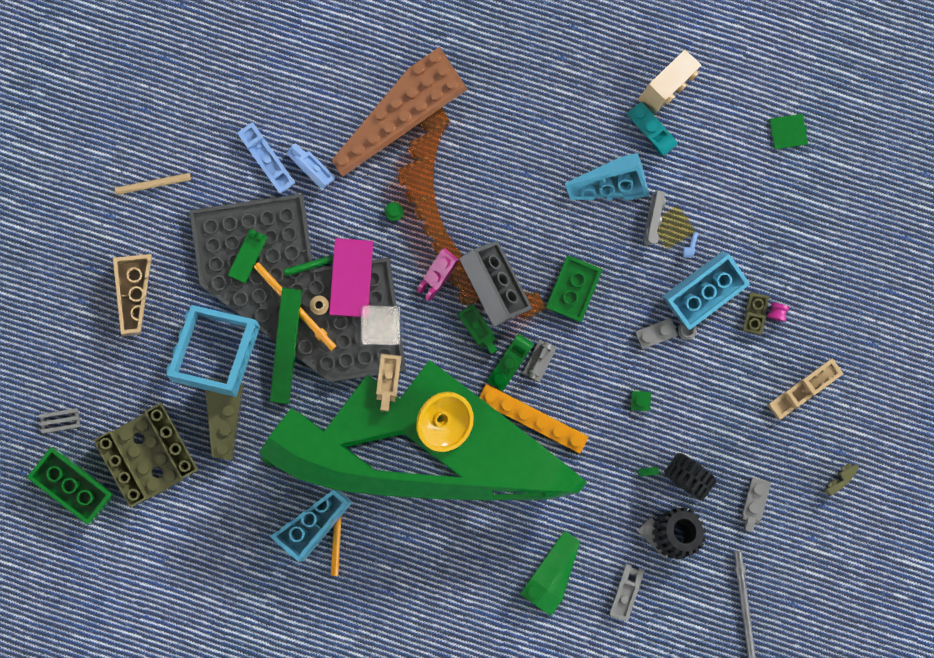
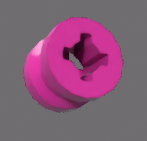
M771 302V312L768 313L767 318L786 322V312L789 311L790 307Z

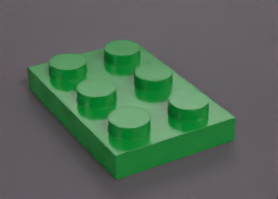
M567 255L546 309L581 323L603 269Z

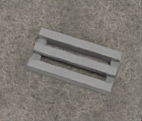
M78 408L39 414L42 434L81 427ZM72 413L75 414V416L45 421V418ZM76 420V424L46 429V425Z

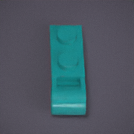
M642 101L627 113V116L651 141L655 150L662 157L678 145L675 138Z

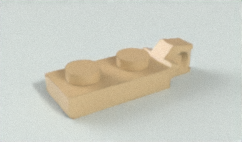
M381 354L376 391L377 400H382L381 411L389 412L390 401L395 402L397 397L401 356Z

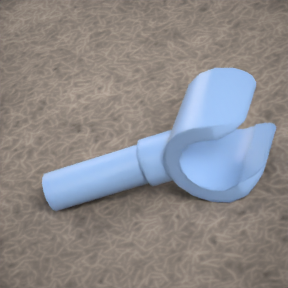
M697 232L693 233L690 247H684V258H692L694 256Z

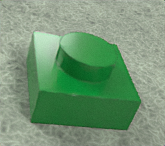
M632 391L630 410L650 412L651 392Z

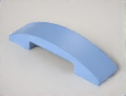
M253 122L237 133L279 194L295 184V181Z

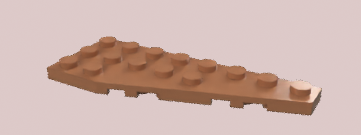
M440 47L407 69L335 155L332 161L342 176H345L468 90Z

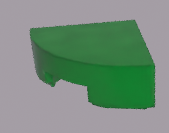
M657 467L637 470L638 477L659 474Z

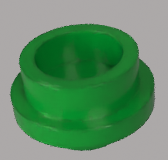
M391 202L385 207V216L390 221H398L402 218L404 210L399 203Z

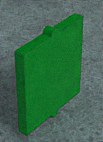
M803 114L770 119L772 130L770 135L773 136L775 150L808 145L807 127H805Z

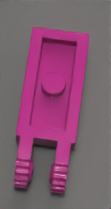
M443 248L416 291L421 294L430 284L432 288L428 291L425 299L431 301L438 290H441L459 262V259L446 248Z

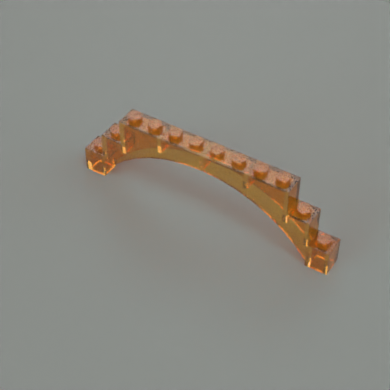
M442 107L420 123L424 132L428 131L429 133L410 142L411 148L408 151L411 157L417 160L398 169L399 175L396 177L401 186L405 185L408 191L405 195L409 203L413 202L416 209H414L418 220H423L425 226L422 228L427 237L431 236L433 240L431 245L435 253H440L443 248H446L459 259L463 254L455 246L443 225L434 194L436 154L446 127L450 126V120ZM459 260L451 272V276L448 278L453 288L457 286L460 292L457 296L461 304H466L468 307L479 302L480 299ZM538 291L535 293L524 292L533 309L520 315V318L524 317L527 320L546 310V306Z

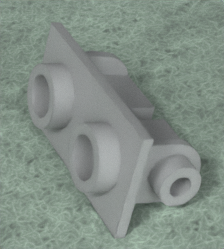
M539 339L523 374L540 382L556 347Z

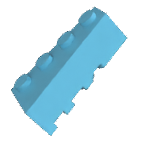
M332 490L270 537L298 562L305 561L353 501L341 491Z

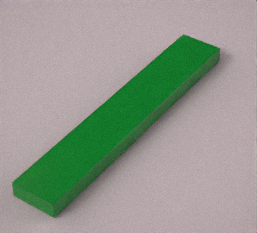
M282 288L270 402L290 404L302 297L301 289Z

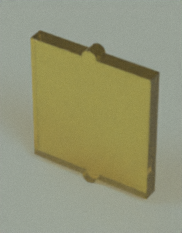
M679 205L662 215L661 226L657 229V234L667 249L695 232L688 221L689 217L685 216Z

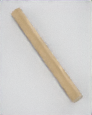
M190 173L116 187L115 192L116 195L189 181L191 180Z

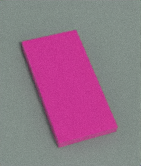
M335 238L329 315L368 318L373 241Z

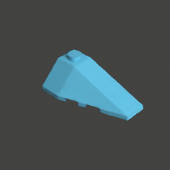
M638 153L619 157L565 183L570 200H594L595 198H606V200L624 198V200H633L649 196L643 166Z

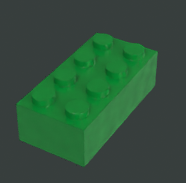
M50 447L27 476L30 481L87 525L94 523L115 496V493L56 447Z

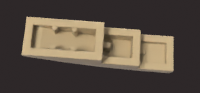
M832 358L767 406L779 421L844 373Z

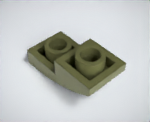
M750 292L743 331L762 335L769 295Z
M848 463L840 468L842 471L837 473L840 481L835 479L827 483L828 487L824 489L827 496L837 493L850 482L859 469L858 464L852 465Z

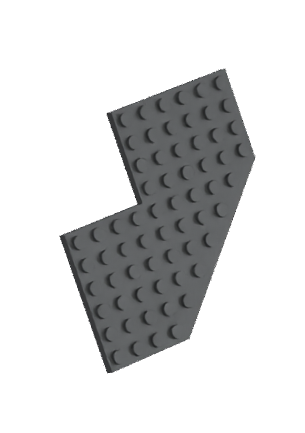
M303 193L189 210L199 283L206 291L240 316L256 320L260 326L259 330L276 342L281 297L254 268L246 284L228 276L249 230H255L268 237L256 264L259 262L282 288L302 290L301 308L320 329L323 328L328 333L327 336L337 346L333 351H330L322 341L317 340L314 336L315 333L299 317L295 356L329 382L364 378L367 374L370 376L379 375L381 354L401 356L400 372L406 371L389 257L372 260L368 318L329 315L333 266L313 268L285 277L283 269L313 261ZM315 296H323L329 302V309L323 315H316L310 309V301ZM322 302L316 303V308L320 309L323 307Z

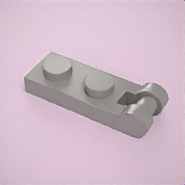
M658 190L652 193L643 236V242L648 246L659 241L657 229L661 226V210L664 209L666 204L665 192Z
M626 563L609 613L610 616L625 621L629 620L643 578L644 569H636ZM629 575L636 577L634 582L628 580Z

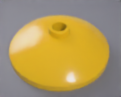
M441 392L429 398L420 409L416 422L417 433L422 443L438 452H446L459 447L472 430L474 416L471 405L464 397L454 392Z

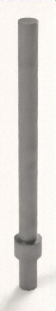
M742 550L734 551L736 564L734 571L738 579L748 658H756L745 580L746 565H743Z

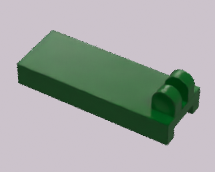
M250 229L228 276L246 284L268 237Z

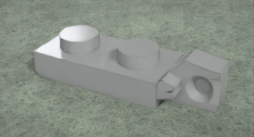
M751 478L742 512V520H746L745 531L753 532L755 523H760L771 482Z

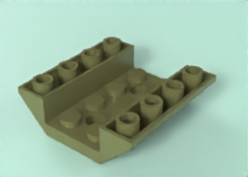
M162 402L144 411L143 415L116 430L108 431L93 440L130 508L151 499L198 471L195 462ZM138 433L144 435V442L142 444H137L134 441V437ZM155 467H160L163 470V474L159 478L153 476V469Z

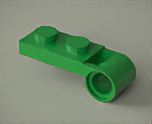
M518 333L487 382L503 392L534 346V343Z

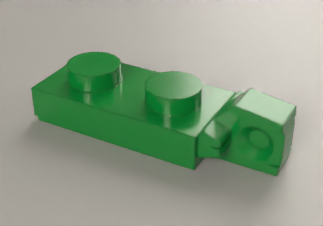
M471 304L457 314L481 349L486 347L491 355L498 351L493 344L496 340L494 333L474 304Z

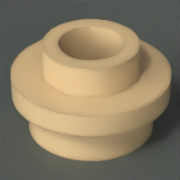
M315 296L310 301V309L316 315H323L329 309V302L323 296ZM322 302L323 307L320 309L316 308V303Z

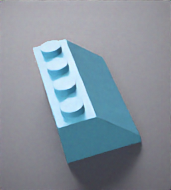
M722 251L662 296V298L677 318L690 330L749 286L750 283L731 255Z

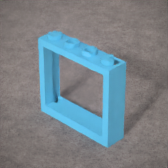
M191 305L190 310L185 315V325L179 332V342L173 349L172 362L167 366V376L171 382L237 397L260 326L254 319ZM198 316L246 327L227 384L179 373Z

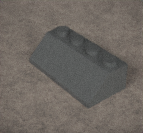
M498 241L473 249L459 258L493 327L506 323L533 309Z

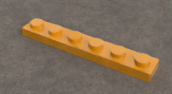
M488 384L485 385L479 397L499 413L579 454L589 437Z

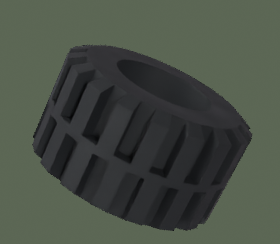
M677 453L664 471L665 475L672 482L698 500H704L717 483L716 478L708 470L683 453Z
M676 508L662 514V516L656 519L658 522H655L653 525L655 530H652V535H655L653 542L657 543V550L661 549L662 555H668V558H675V560L697 553L704 544L702 542L706 539V536H703L706 533V528L702 527L704 525L703 520L700 521V516L698 514L694 515V511L691 509L687 511V508ZM675 524L680 526L684 532L683 543L679 542L674 535Z

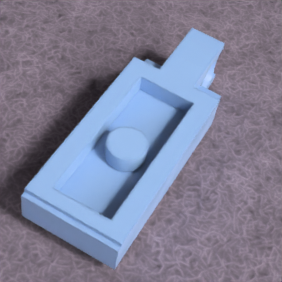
M296 143L290 147L287 152L288 156L321 189L334 181L335 176L310 151H303Z

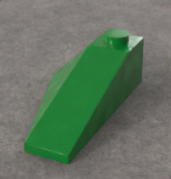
M564 530L520 592L523 597L550 616L563 600L580 541Z

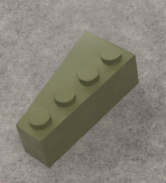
M208 379L227 384V381ZM243 383L240 385L237 397L205 390L213 458L234 460L245 386Z

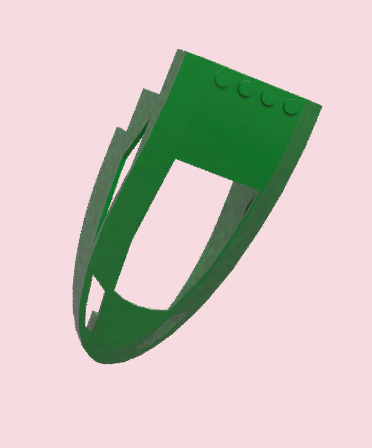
M430 360L401 398L396 397L395 402L390 401L389 412L380 410L382 400H377L376 395L378 381L367 374L325 431L300 412L290 408L259 452L262 456L260 460L271 467L276 466L299 480L339 491L382 496L453 500H551L580 493L587 484L582 477ZM441 392H454L464 397L471 405L474 416L472 430L459 447L446 452L434 451L425 446L418 436L416 422L419 411L432 396ZM405 434L460 477L375 470L346 447ZM492 491L522 492V493H517V494H494Z

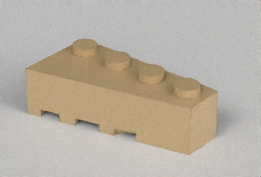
M152 254L113 258L121 336L141 335Z

